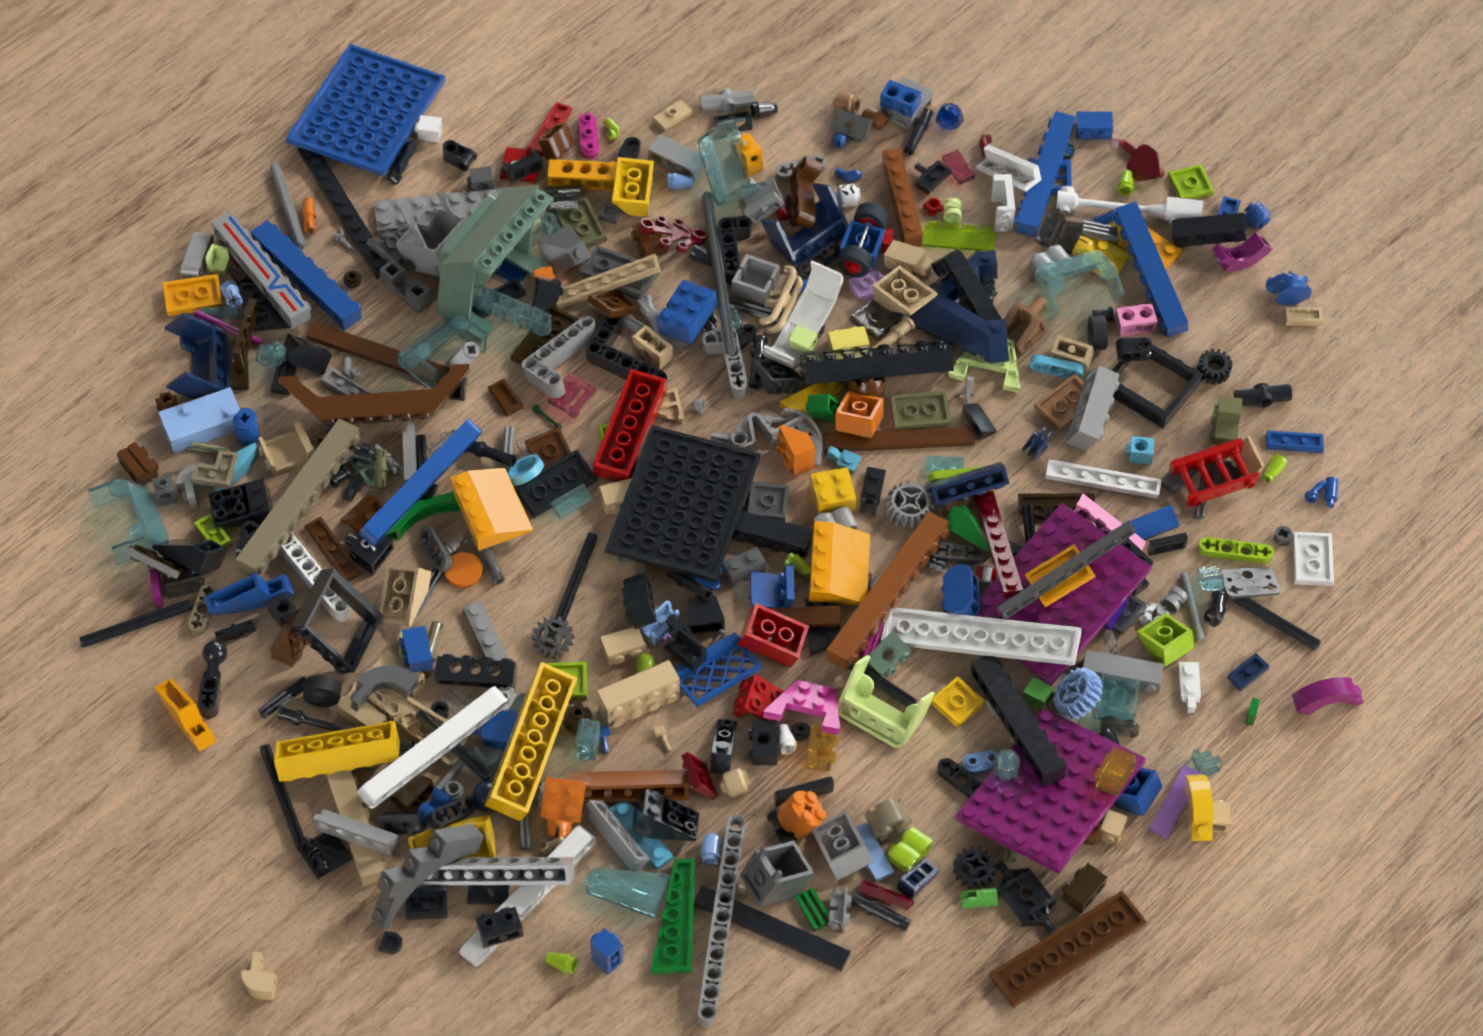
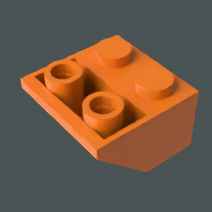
M780 425L779 434H777L778 445L776 447L779 455L784 457L786 469L790 470L793 476L814 469L815 446L808 433Z

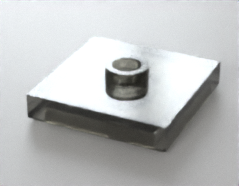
M875 300L870 301L849 317V321L856 326H865L866 333L876 340L888 333L893 325H897L901 321L899 317Z

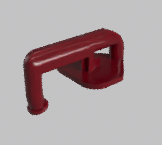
M1125 139L1110 140L1109 146L1112 149L1121 147L1132 156L1127 163L1126 170L1132 172V178L1140 182L1164 177L1165 172L1160 167L1158 152L1151 146L1142 144L1136 148Z

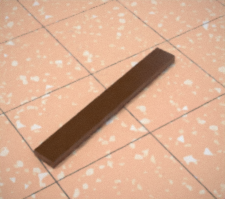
M315 321L306 335L308 340L434 383H438L450 370L446 366Z
M973 426L875 431L872 438L844 432L823 433L824 453H827L830 446L837 448L839 452H843L844 449L848 451L975 446Z

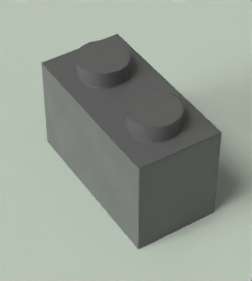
M758 547L725 560L722 566V574L731 588L749 581L751 572H766V560Z

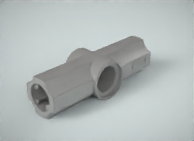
M723 89L718 94L700 96L702 112L721 109L722 112L729 113L738 107L751 106V104L755 103L752 90L733 92L731 89Z

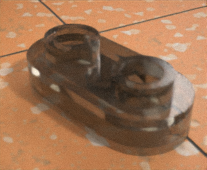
M1106 716L1101 719L1099 728L1101 731L1111 728L1112 731L1116 732L1117 736L1129 738L1137 737L1140 726L1136 721L1116 719L1113 716Z

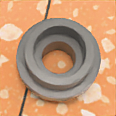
M450 781L444 786L443 792L449 795L451 800H457L462 797L464 789L459 782ZM451 790L457 791L456 793H450Z

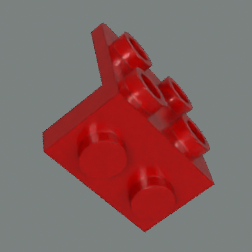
M756 674L742 680L738 688L740 690L738 697L733 703L734 710L732 714L739 718L747 713H751L763 721H777L764 718V710L785 691Z

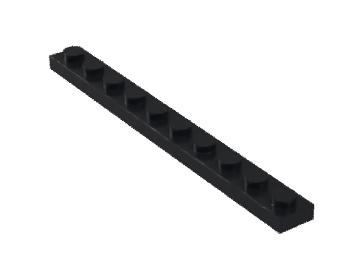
M298 147L299 155L372 274L376 280L379 279V269L386 265L387 262L366 244L367 240L373 238L324 157Z

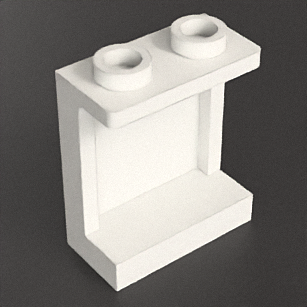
M995 174L992 181L991 202H1002V206H998L996 209L994 231H1012L1015 214L1012 175Z

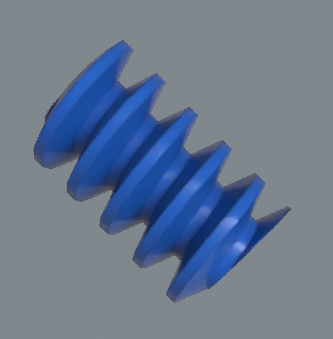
M250 408L240 409L233 417L236 439L242 446L257 443L260 437L256 413Z

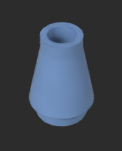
M674 172L667 174L666 188L671 190L692 188L693 177H687Z

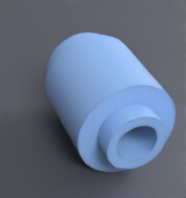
M708 833L702 838L700 856L703 863L715 865L721 858L722 838L718 834Z

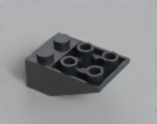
M264 478L208 494L214 527H242L247 521H255L260 526L273 509L270 490Z
M172 539L152 546L160 555L171 558L175 564L188 568L195 575L219 569L227 549L212 539Z
M646 788L635 803L632 830L653 839L696 841L699 813L656 791Z

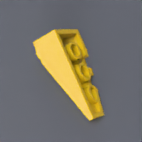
M490 815L466 819L440 828L473 824L484 835L477 853L461 858H496L495 836ZM437 829L408 836L410 849L428 847L433 832Z

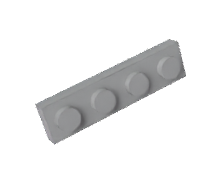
M479 600L463 606V612L484 656L491 657L494 660L508 658L482 601ZM494 669L492 673L499 671L500 669Z

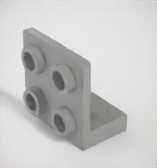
M772 177L742 195L747 206L743 211L755 224L785 205Z

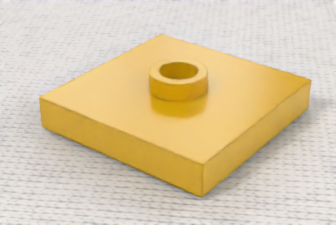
M957 676L933 697L931 705L959 728L985 705L986 700Z

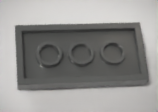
M597 245L591 252V257L584 261L578 272L579 275L589 278L636 260ZM660 272L615 289L641 299Z

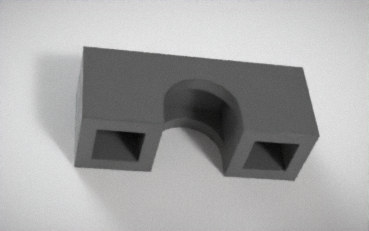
M394 259L379 269L381 283L418 313H421L433 303L431 289L420 280L412 283L406 274V269Z

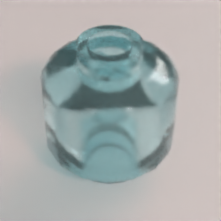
M1000 750L994 756V774L1003 781H1009L1011 778L1016 777L1019 773V756L1013 750Z

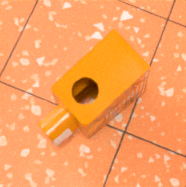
M746 133L735 138L730 154L745 174L750 177L762 171V150L753 139V136L750 133Z

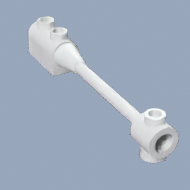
M1062 186L1060 191H1058L1056 209H1060L1062 214H1070V211L1075 210L1077 206L1116 210L1117 207L1126 204L1080 199L1077 193L1074 192L1075 189L1073 187ZM1167 197L1165 204L1138 205L1141 213H1147V215L1168 221V225L1172 226V219L1201 217L1203 201Z

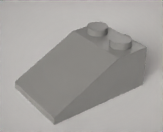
M847 810L822 822L812 831L837 881L874 862Z

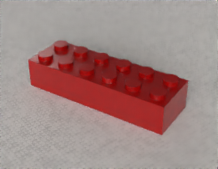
M633 369L630 370L593 463L595 476L615 482L632 478L650 428L656 421L668 390L665 378Z

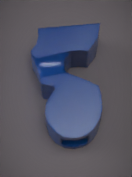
M435 786L431 794L433 800L422 803L417 810L423 811L424 826L426 828H430L427 823V815L433 810L452 802L450 796L437 786Z

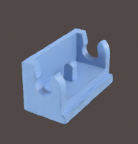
M668 600L655 610L657 622L640 628L642 637L654 647L663 639L664 635L668 634L667 629L669 627L665 622L668 616L674 614L678 622H681L679 610L673 611L671 602Z

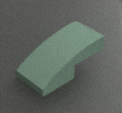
M353 455L348 457V463L359 477H363L364 483L369 488L375 484V472L373 471L375 461L371 464L366 463L365 467L356 465L357 460L352 459Z

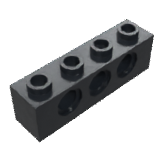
M443 654V656H437L434 679L437 684L496 687L498 689L500 686L503 688L510 686L515 689L518 666L515 661L509 658H502L501 660H494L491 657L474 659L473 656L463 655L460 658L452 654ZM456 666H461V667H462L461 670H460V672H458V673H453V672H452V670H453L454 667H456ZM474 668H481L480 673L472 674ZM494 669L501 670L497 676H492L491 672Z

